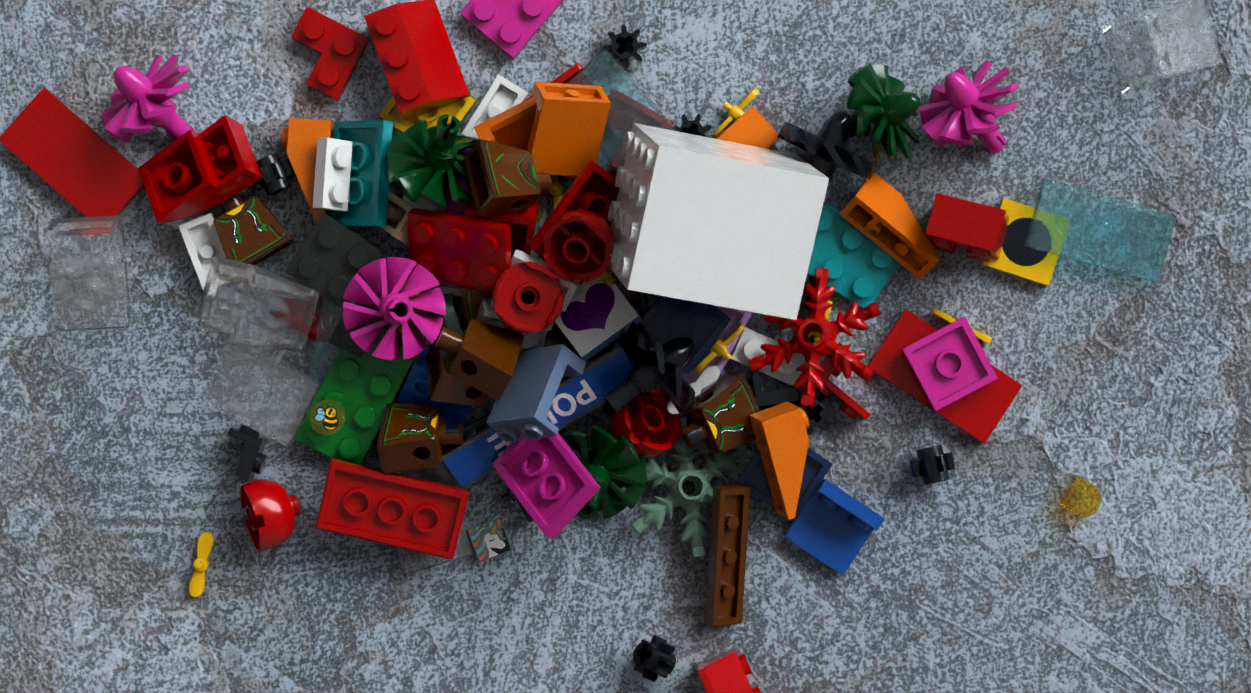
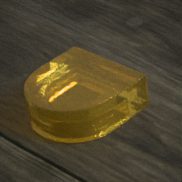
M1075 475L1058 506L1074 515L1087 517L1099 509L1101 494L1095 485Z

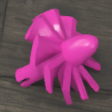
M161 54L155 56L146 76L138 68L133 69L121 66L115 69L113 76L118 89H115L111 94V107L102 112L101 115L105 124L104 129L114 138L129 142L133 133H149L152 130V126L162 127L174 140L189 130H195L176 113L175 104L170 100L171 97L189 86L188 82L175 86L190 70L186 65L176 68L179 58L175 54L159 70V64L163 56Z
M984 61L972 74L973 81L966 77L964 67H960L955 72L946 75L944 86L936 84L931 90L929 105L921 106L920 108L922 128L927 135L940 147L945 148L948 142L963 146L972 145L971 134L977 135L988 154L1000 152L1004 148L1003 145H1006V140L998 130L1000 128L999 125L994 124L995 116L1012 111L1017 106L1016 102L993 105L1018 88V84L1015 81L1011 85L996 89L1002 78L1010 73L1006 67L999 70L997 74L984 83L982 81L992 64L991 61Z
M386 257L361 267L358 270L361 276L358 273L353 276L345 288L342 299L372 306L377 310L343 301L342 318L346 330H349L377 318H381V320L350 332L349 335L355 344L364 352L369 353L386 325L390 324L389 329L372 356L385 360H399L398 325L401 324L403 360L414 357L426 349L428 345L408 322L411 319L432 345L439 335L443 318L414 311L413 307L446 316V305L440 287H437L414 297H408L440 285L435 276L422 265L417 264L416 261L401 257Z

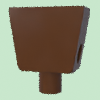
M473 319L469 321L463 334L443 327L435 347L454 354L449 368L451 375L499 401L513 375L524 336Z

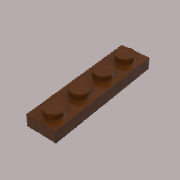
M744 484L713 487L705 624L711 627L742 624L751 488Z

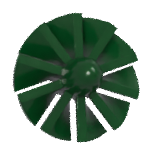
M870 63L858 68L847 81L853 87L847 101V109H854L850 115L851 134L849 138L857 135L860 139L862 136L868 137L871 135L873 157L876 160L880 159L879 146L881 141L891 165L897 163L896 147L906 159L912 157L903 133L909 136L915 143H919V136L904 121L911 116H917L916 111L920 106V98L914 93L903 92L905 89L904 83L899 79L889 76L888 66L885 64L872 65Z
M447 114L439 117L437 125L427 128L426 120H420L409 127L404 133L399 129L391 140L385 158L387 160L388 179L391 184L398 182L403 193L411 202L415 203L421 196L439 210L447 209L443 189L446 184L449 186L452 201L469 204L473 201V197L455 180L457 178L469 182L467 171L462 167L465 166L463 159L465 156L458 155L457 152L472 148L478 139L457 135L460 129V122L456 117L452 116L451 123L447 124L449 118Z
M591 426L592 449L589 451L587 450V437L585 433L571 430L563 433V437L579 453L581 459H578L601 487L576 515L584 519H590L595 516L596 512L603 510L604 518H610L627 506L630 509L634 508L640 500L647 483L645 456H638L634 446L623 434L616 440L599 426Z

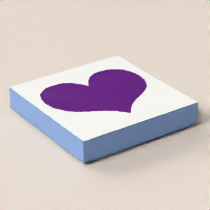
M606 271L592 282H583L582 285L578 284L566 311H561L555 320L584 362L621 337L619 333L624 331L633 321L636 324L642 321Z

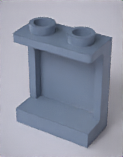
M564 344L520 351L513 375L500 400H495L486 424L498 432L499 438L510 443L557 436L559 428L547 419L548 412L562 378L582 375L586 362Z

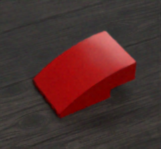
M227 115L221 117L200 134L192 130L187 131L138 168L155 218L160 224L180 220L214 207L263 178L242 124Z

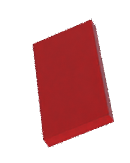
M45 87L0 136L2 144L103 232L108 229L144 188L138 168Z
M904 309L867 366L875 370L877 375L934 411L901 349L937 331V329L912 312ZM994 366L992 368L998 379L934 411L982 444H985L1023 386Z
M331 458L315 528L453 560L470 490L398 473L384 474L383 470Z

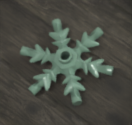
M687 417L680 418L682 430L688 426ZM680 435L679 439L672 446L678 453L671 454L674 459L680 462L677 471L668 472L664 461H662L659 467L654 458H645L647 464L646 480H654L652 487L664 483L668 487L669 493L666 498L654 496L657 502L655 504L640 505L639 509L644 511L645 514L632 522L631 526L638 535L643 533L653 523L655 530L659 531L663 525L665 515L671 520L673 508L677 506L683 507L687 515L680 521V524L687 523V526L682 533L681 541L685 542L690 539L692 558L706 556L703 537L710 539V531L701 522L708 521V518L699 513V510L704 503H711L712 505L713 489L710 486L711 479L713 477L724 479L725 476L721 471L738 470L739 465L733 461L745 454L748 449L745 445H741L726 452L716 451L713 460L707 455L706 467L697 468L692 460L698 455L699 451H692L693 448H689ZM684 482L692 483L694 487L692 494L688 495L683 492L682 485ZM750 505L748 520L751 521L755 514L756 508Z

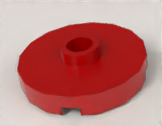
M531 261L514 264L504 270L494 284L492 292L494 311L500 321L514 331L523 333L541 331L552 325L562 311L564 293L559 282L560 280L552 270L543 264ZM524 291L531 292L533 296L530 304L523 303L521 299Z

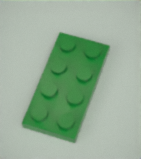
M387 327L384 328L369 353L364 352L361 358L340 348L295 440L334 459L361 465L383 422L387 403L393 402L415 358L414 356L403 360L402 335L398 333L399 360H385L372 356L389 329ZM328 404V407L336 408V416L338 418L336 429L326 430L323 427V421L317 422L314 420L318 407L326 409Z

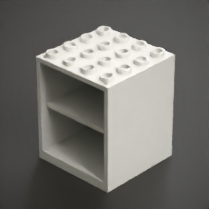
M633 123L631 132H626L623 141V152L627 153L624 166H619L616 174L615 186L619 187L617 200L611 201L608 211V221L612 222L611 229L615 238L614 250L612 255H610L612 259L609 268L626 289L797 320L829 178L796 154Z

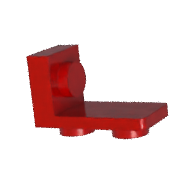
M826 355L819 364L825 373H818L824 384V390H817L827 398L831 394L843 402L839 408L853 420H856L858 417L867 420L871 414L828 379L831 374L837 378L842 370L839 363L833 368L832 357Z

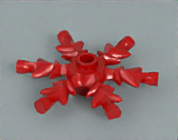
M815 268L814 287L809 284L805 285V291L811 302H804L811 310L807 318L793 320L771 315L764 317L765 322L782 323L778 330L791 328L793 331L792 340L786 342L777 339L779 346L762 344L760 348L766 353L748 360L753 372L771 364V372L774 373L780 367L784 358L789 365L793 353L802 354L805 358V363L796 370L804 372L797 378L793 387H802L800 406L814 407L815 388L821 391L824 390V384L818 373H825L824 369L818 364L822 356L832 357L833 368L839 363L846 379L850 378L851 371H853L861 379L869 382L875 373V370L859 361L866 356L865 353L847 352L851 345L839 347L836 343V336L840 332L852 336L850 328L868 330L869 326L864 321L881 315L877 303L873 302L858 310V302H854L845 316L840 309L836 321H828L824 317V311L833 304L826 303V301L832 296L836 288L835 286L826 288L829 269ZM820 334L822 336L817 343H810L812 335Z

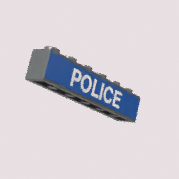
M620 338L586 361L582 375L562 378L547 415V419L558 427L559 431L572 428L579 418L590 411L597 412L604 408L607 404L602 396L608 394L627 379L626 374L636 365V362ZM491 411L463 428V445L444 447L442 460L463 489L470 485H478L484 482L489 477V474L495 471L492 463L511 444L499 438L498 432L486 424Z

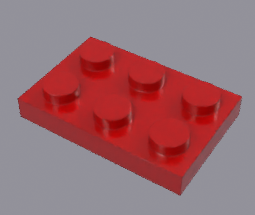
M413 208L407 213L410 260L416 261L417 264L430 271L438 282L493 292L494 284L504 270L512 266L510 224L420 208Z

